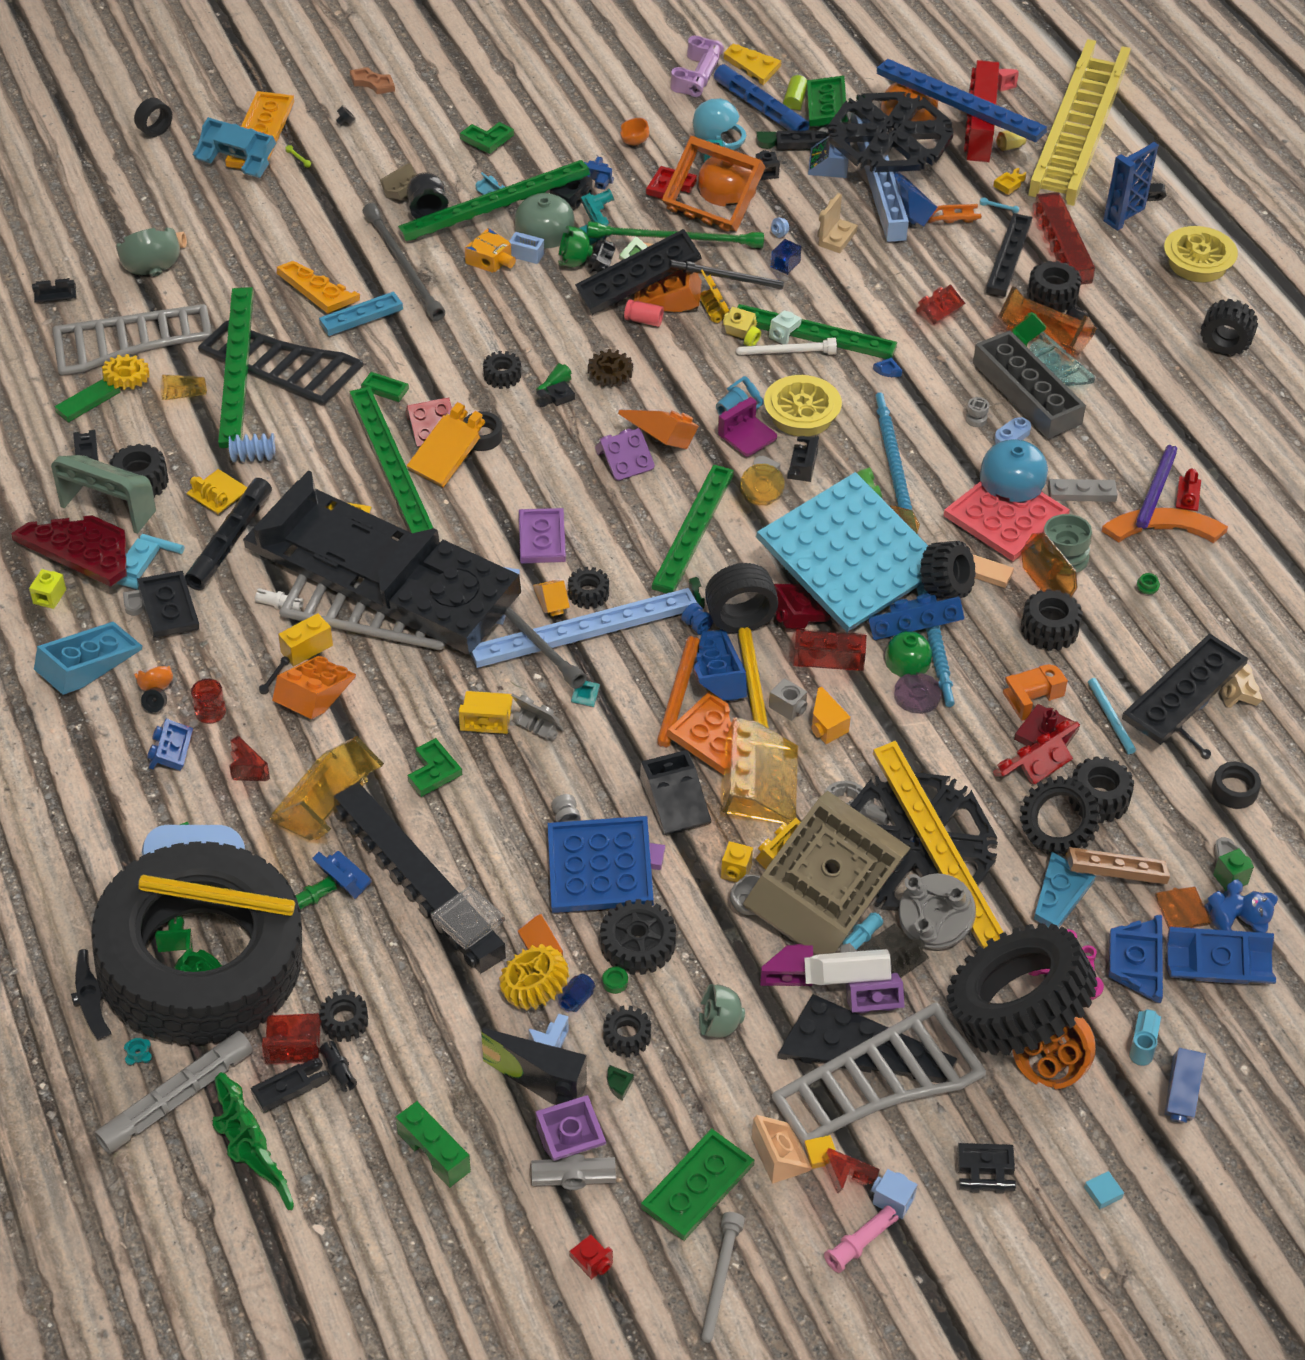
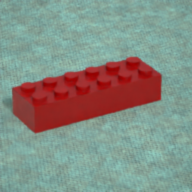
M977 60L976 68L972 67L969 87L970 94L996 105L1000 62ZM968 113L964 152H967V160L990 163L995 125Z

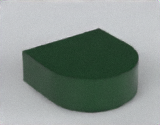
M757 131V145L763 149L773 148L776 145V132Z

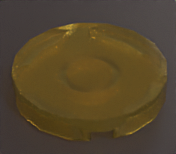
M756 464L749 467L742 475L741 492L753 504L770 505L780 499L785 487L784 477L774 466Z

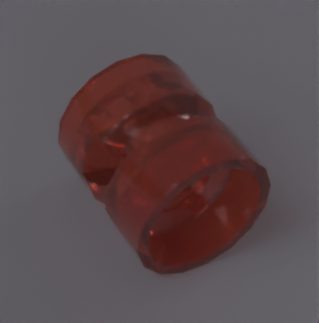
M210 678L199 680L193 684L191 697L197 720L206 724L219 722L226 714L221 684L217 680Z

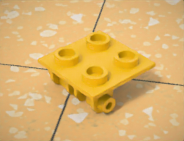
M702 269L701 272L711 289L702 291L700 300L710 319L715 323H719L730 310L725 301L720 302L723 297L718 288L713 289L716 284L711 275L706 277Z
M217 469L204 480L199 476L192 477L190 480L192 489L186 494L216 514H219L238 500L247 487Z

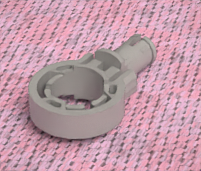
M838 781L829 785L826 791L828 790L836 797L843 796L844 792H847L848 796L856 798L863 787L852 781ZM854 799L851 800V801H849V803H846V804H848V805L850 806V804L854 801ZM874 799L869 800L860 811L865 817L882 825H887L890 822L884 808L874 804Z

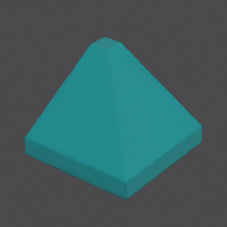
M585 681L581 687L574 689L571 702L594 707L600 684Z

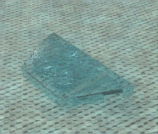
M1040 333L1037 341L1033 342L1030 346V350L1066 386L1094 383L1095 376L1046 333Z

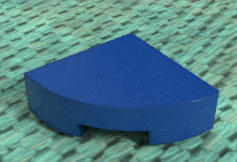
M892 358L873 364V370L882 376H902L901 368Z

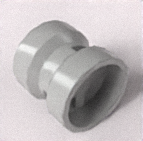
M982 397L970 399L966 422L972 427H982L987 423L989 402Z
M563 794L553 799L551 806L556 814V822L581 821L580 813L576 809L577 803L574 796Z

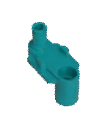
M610 189L594 196L590 193L582 196V204L591 222H599L608 226L609 222L606 217H603L600 210L604 209V204L614 201ZM587 224L584 225V226H582V227H580V229H582V230H583L584 232H586V233H587ZM604 236L600 238H589L590 245L596 243L598 240H603Z

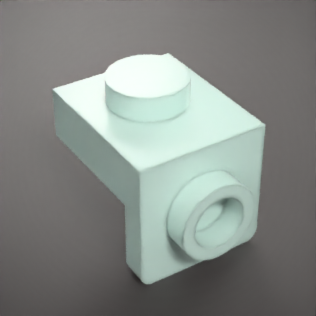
M784 310L771 320L769 338L783 345L787 344L790 333L801 325L802 318Z

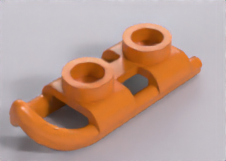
M978 204L937 206L938 208L929 218L928 223L940 220L949 224L958 220L971 223L974 220L981 219L982 215L981 213H974L973 209H977ZM961 209L962 213H955L954 210ZM942 210L943 215L933 217L937 211Z

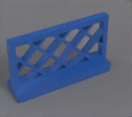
M1155 142L1128 157L1120 154L1115 158L1103 221L1117 231L1123 228L1125 220L1146 208L1158 150V144Z

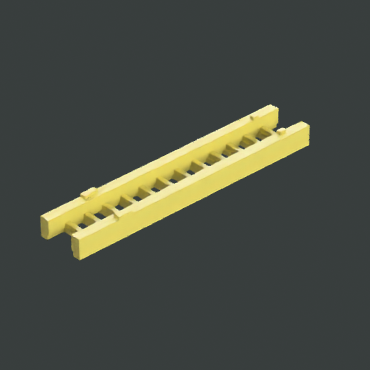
M1087 39L1031 178L1028 196L1036 197L1040 189H1046L1066 194L1065 200H1067V204L1075 205L1128 65L1131 48L1122 46L1116 63L1092 58L1096 41Z

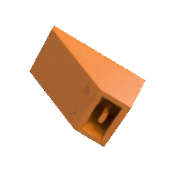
M316 656L277 675L272 701L313 719L327 711L354 680L356 674L348 671L344 666L329 662L325 657Z

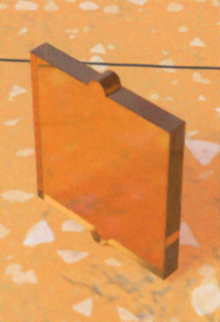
M1195 886L1182 889L1173 888V890L1157 892L1155 894L1168 929L1169 927L1194 928L1210 925L1209 917Z

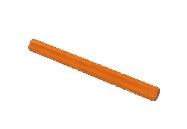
M689 636L687 638L657 739V744L660 747L670 746L672 739L667 737L666 734L679 716L700 640L697 637Z

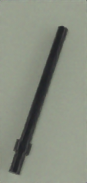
M670 260L668 263L669 268L683 270V273L702 274L701 270L703 269L705 275L783 289L784 281L696 265L692 261Z

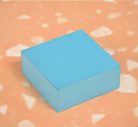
M1109 1171L1085 1182L1084 1185L1085 1190L1099 1210L1122 1199L1124 1196L1123 1190Z

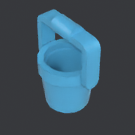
M743 376L726 388L728 393L716 404L719 415L733 408L739 402L748 399L747 394L741 388L735 387L740 382L744 383L748 392L757 401L756 409L763 405L764 400L760 396V392L748 377Z

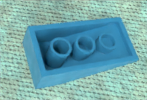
M113 621L37 646L34 670L64 695L85 687L141 651L143 646Z

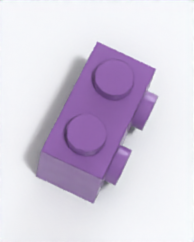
M891 973V980L846 983L847 1004L852 1012L867 1013L872 1010L891 1011L896 1008H904L903 981L898 973Z

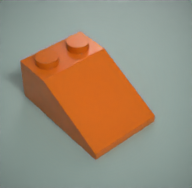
M679 270L634 294V302L639 301L663 306L664 311L668 312L692 310L699 306L702 280L698 273L688 274L683 273V270Z
M619 410L618 412L619 415L664 444L685 449L688 448L699 427L692 422L693 418L685 413L679 414L673 410L670 413L645 410Z

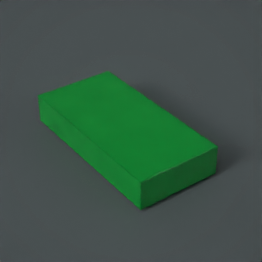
M370 372L361 384V388L370 386L373 394L396 402H400L409 390L408 383L374 372Z

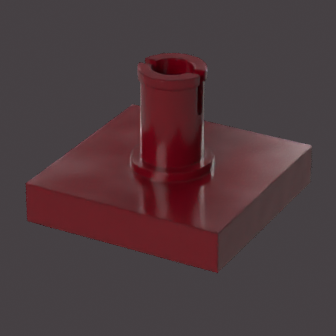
M1037 704L1015 733L1014 740L1031 747L1037 743L1036 738L1047 732L1049 734L1056 730L1055 726L1060 722L1073 720L1059 714L1057 710L1053 711L1054 708H1046ZM1080 726L1062 737L1066 747L1077 734Z

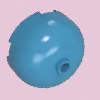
M1017 439L1004 440L993 445L986 452L982 460L980 481L985 490L994 497L997 494L1010 498V502L1028 501L1040 495L1046 484L1048 475L1047 461L1043 453L1029 442Z

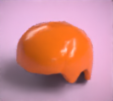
M633 118L624 122L621 125L620 132L622 141L631 146L644 143L649 137L647 120Z
M158 666L148 670L146 673L140 670L138 674H134L138 686L143 691L153 687L164 690L173 679L170 666Z

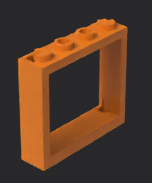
M690 136L662 201L667 206V209L677 213V211H680L688 218L694 219L697 217L707 225L716 224L724 231L729 232L733 230L737 232L765 170V165L760 159ZM697 152L752 170L731 220L676 201Z

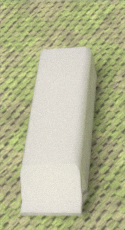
M887 949L818 954L804 958L806 984L830 985L891 980L890 954Z

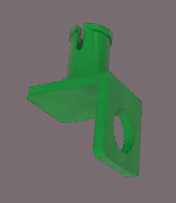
M1028 313V316L1025 315L1022 322L1012 328V333L1027 346L1028 342L1046 330V325L1035 313Z
M177 917L176 924H174V918L169 920L168 930L156 932L158 952L193 949L191 929H184L185 921L182 917Z

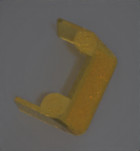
M355 736L323 753L272 812L270 819L276 825L307 840H318L331 830L325 819L333 811V807H335L333 796L356 782H359L362 786L365 785L368 781L367 775L381 768L384 763L358 736Z

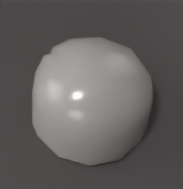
M745 875L731 889L730 901L734 908L743 915H756L744 907L743 903L759 880L760 876Z

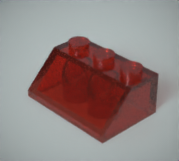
M795 629L793 666L864 671L866 656L865 633Z

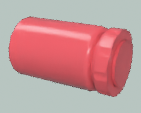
M630 299L627 301L624 311L625 320L660 327L664 315L663 306L639 301L634 302V300Z

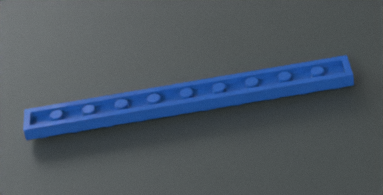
M887 59L877 67V74L1035 143L1047 133V126L897 63L894 60Z

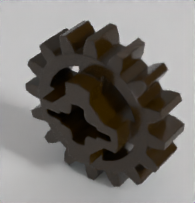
M608 349V352L604 353L601 350L600 355L593 354V359L589 358L588 374L590 379H594L595 384L602 382V387L609 384L612 388L614 384L621 386L622 381L627 383L628 378H632L633 363L631 357L627 358V353L619 354V350H616L614 353L611 349Z

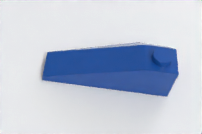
M893 172L908 221L914 225L919 223L924 227L938 207L904 175L899 172Z
M721 629L702 632L697 662L694 665V673L698 682L722 700L735 701L739 698L747 697L746 671L727 632Z

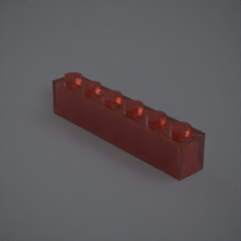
M1060 192L1037 194L1036 201L1032 207L1033 213L1038 218L1039 226L1044 231V237L1048 240L1050 250L1054 253L1056 261L1073 266L1075 271L1080 273L1081 285L1092 284L1095 266Z

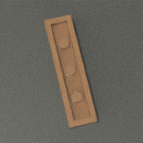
M1069 847L1066 854L1070 871L1161 884H1168L1170 879L1165 860Z

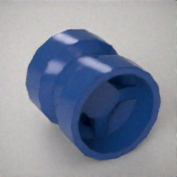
M698 603L690 604L682 613V621L689 626L691 625L692 629L699 635L702 632L708 631L713 625L710 614L704 612Z

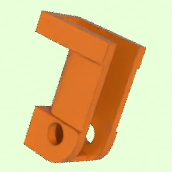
M1046 664L1005 677L1009 688L1003 689V694L1020 720L1023 721L1027 719L1032 711V699L1046 696L1051 701L1065 696L1068 680L1057 666ZM1046 673H1052L1053 676L1049 677Z

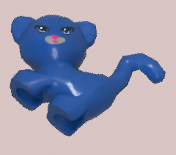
M1239 879L1228 884V890L1223 894L1217 891L1208 897L1209 902L1204 907L1210 914L1211 921L1217 929L1232 931L1231 927L1235 918L1240 916L1241 920L1252 926L1255 932L1261 933L1268 931V923L1272 920L1274 906L1278 901V897L1271 892L1261 893L1252 891L1245 896L1240 895L1243 891V884Z

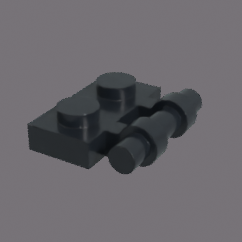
M958 1143V1173H970V1178H959V1189L970 1190L971 1193H979L980 1190H993L998 1194L1016 1190V1181L1005 1180L1004 1175H1014L1015 1172L1013 1145ZM980 1174H994L995 1179H980Z

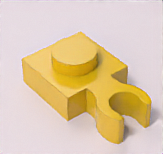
M1020 168L1014 169L1012 174L1005 172L994 180L993 187L1009 195L1021 187V182L1025 181L1027 172L1019 174Z

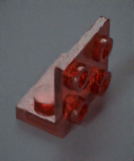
M319 1013L270 1015L267 1017L266 1037H262L265 1064L307 1062L314 1058L319 1059L321 1027Z

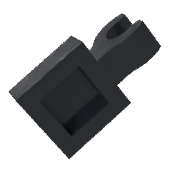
M565 381L548 386L546 390L540 389L536 392L540 398L536 400L539 407H545L550 403L559 406L575 400V393Z

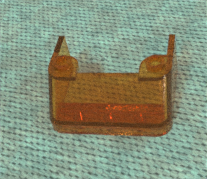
M1013 286L998 316L1007 326L1006 330L1012 332V328L1022 322L1025 315L1028 316V313H1035L1046 325V330L1035 338L1063 349L1062 352L1071 357L1082 352L1097 330L1088 316L1084 315L1082 321L1024 298L1018 289Z

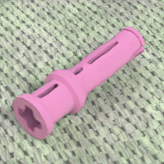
M885 1206L854 1234L843 1236L840 1244L832 1250L828 1249L825 1251L824 1258L830 1268L837 1273H841L844 1271L845 1265L853 1258L858 1259L862 1255L865 1246L898 1220V1215L892 1217L896 1214V1211L891 1206Z

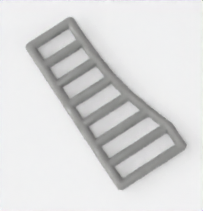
M205 304L54 326L52 329L58 373L62 376L83 373L104 365L105 361L110 362V357L116 359L117 355L125 357L126 354L130 356L166 346L201 341L212 334L208 310ZM200 313L203 332L190 333L187 315ZM179 316L182 335L170 337L166 318ZM158 319L161 339L149 341L146 321ZM137 322L141 344L128 347L125 324ZM116 325L120 350L108 354L104 327ZM95 329L99 358L87 362L83 330ZM74 332L78 365L66 366L62 333Z
M299 574L279 611L280 616L304 621L315 615L313 613L327 587L318 583L304 612L292 610L291 608L295 602L294 599L298 597L307 580V577ZM355 581L350 586L357 588L360 583ZM337 593L326 617L321 616L332 628L436 650H442L445 647V643L425 638V634L418 630L415 635L402 633L405 624L399 621L396 622L393 630L380 628L386 615L378 611L370 626L358 624L366 605L357 602L348 621L335 619L346 598L341 593Z
M933 1003L780 1088L772 1094V1099L800 1143L805 1146V1140L827 1136L879 1110L918 1098L962 1090L986 1075V1070L941 1005ZM935 1015L973 1071L959 1077L921 1022ZM913 1028L949 1082L932 1084L899 1034ZM890 1040L921 1087L905 1090L876 1047ZM867 1053L894 1094L879 1099L854 1060ZM845 1066L869 1103L855 1109L831 1072ZM821 1078L845 1113L832 1121L808 1086ZM798 1091L821 1125L810 1133L806 1132L785 1099Z

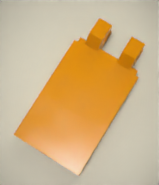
M457 402L451 409L450 415L447 414L441 418L407 464L408 470L444 488L480 439L478 432L485 423V420L482 419L483 415L474 411L468 418V423H465L463 420L468 412L464 410L465 405Z

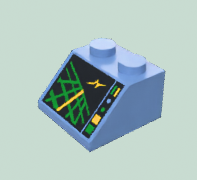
M829 136L811 148L808 175L847 178L849 159L830 144Z

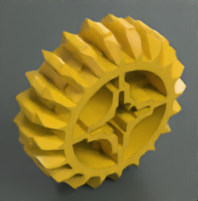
M541 944L537 948L532 945L529 950L522 949V953L519 955L514 954L512 961H506L507 967L501 969L502 975L499 977L501 992L506 1000L517 1009L524 1008L527 1011L531 1007L537 1010L539 1005L543 1004L546 1006L549 1000H555V995L562 994V987L568 985L567 979L570 975L568 964L562 954L557 949L552 948L551 945L545 947Z

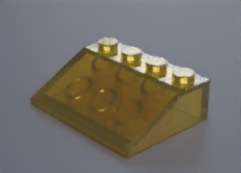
M733 718L726 739L723 812L778 823L785 822L789 824L796 818L798 745L758 722Z

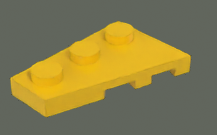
M733 43L724 52V59L738 69L746 70L747 75L751 78L756 77L759 79L761 85H764L781 67V60Z

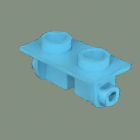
M481 172L483 179L475 184L476 190L482 195L505 187L504 185L500 187L494 177L491 175L488 177L483 172Z

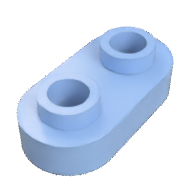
M1023 417L1012 419L996 431L995 444L1010 439L1024 440L1030 435V421Z

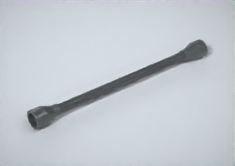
M374 203L365 205L362 210L364 216L377 227L424 299L428 315L433 321L441 320L446 314L445 309L440 302L434 300L383 224L380 210Z
M510 607L507 608L504 615L557 665L563 674L564 680L574 689L581 687L586 681V674L579 667L564 661Z

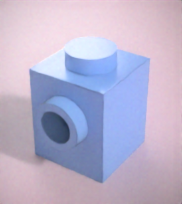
M887 1169L883 1178L878 1176L871 1189L874 1192L873 1204L881 1209L887 1205L891 1206L896 1211L894 1215H898L900 1219H903L915 1199L918 1184L908 1180L902 1173H895Z

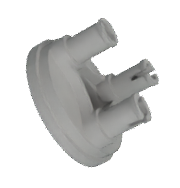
M916 874L909 875L910 880L908 878L905 879L907 889L901 897L898 910L899 921L906 935L917 945L933 950L946 949L961 942L971 931L976 918L975 901L967 886L957 878L946 874H930L921 878Z

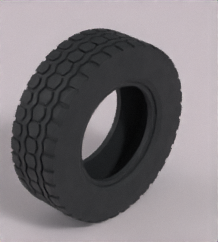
M201 841L189 842V844L178 843L171 845L169 848L165 846L156 849L152 854L149 852L139 857L138 861L134 860L128 864L124 871L121 870L113 878L112 882H109L96 905L92 921L91 938L95 972L99 987L107 1003L124 1022L127 1021L137 1031L142 1030L145 1035L153 1038L159 1037V1040L170 1043L176 1041L177 1044L190 1045V1043H195V1045L208 1044L211 1041L217 1043L224 1041L236 1031L242 1033L252 1031L259 1027V1023L263 1024L273 1016V1012L276 1013L284 1005V1002L287 1001L292 993L293 987H295L301 969L302 918L293 889L281 873L279 874L278 869L271 863L267 864L265 859L257 854L252 855V852L243 848L237 849L236 846L225 843L223 845H219V842L208 841L206 843ZM141 875H148L295 901V910L293 915L289 916L142 891L139 889L138 883ZM195 912L215 913L228 917L238 923L251 938L243 952L234 960L216 969L201 972L181 971L162 964L146 949V944L152 934L167 921Z

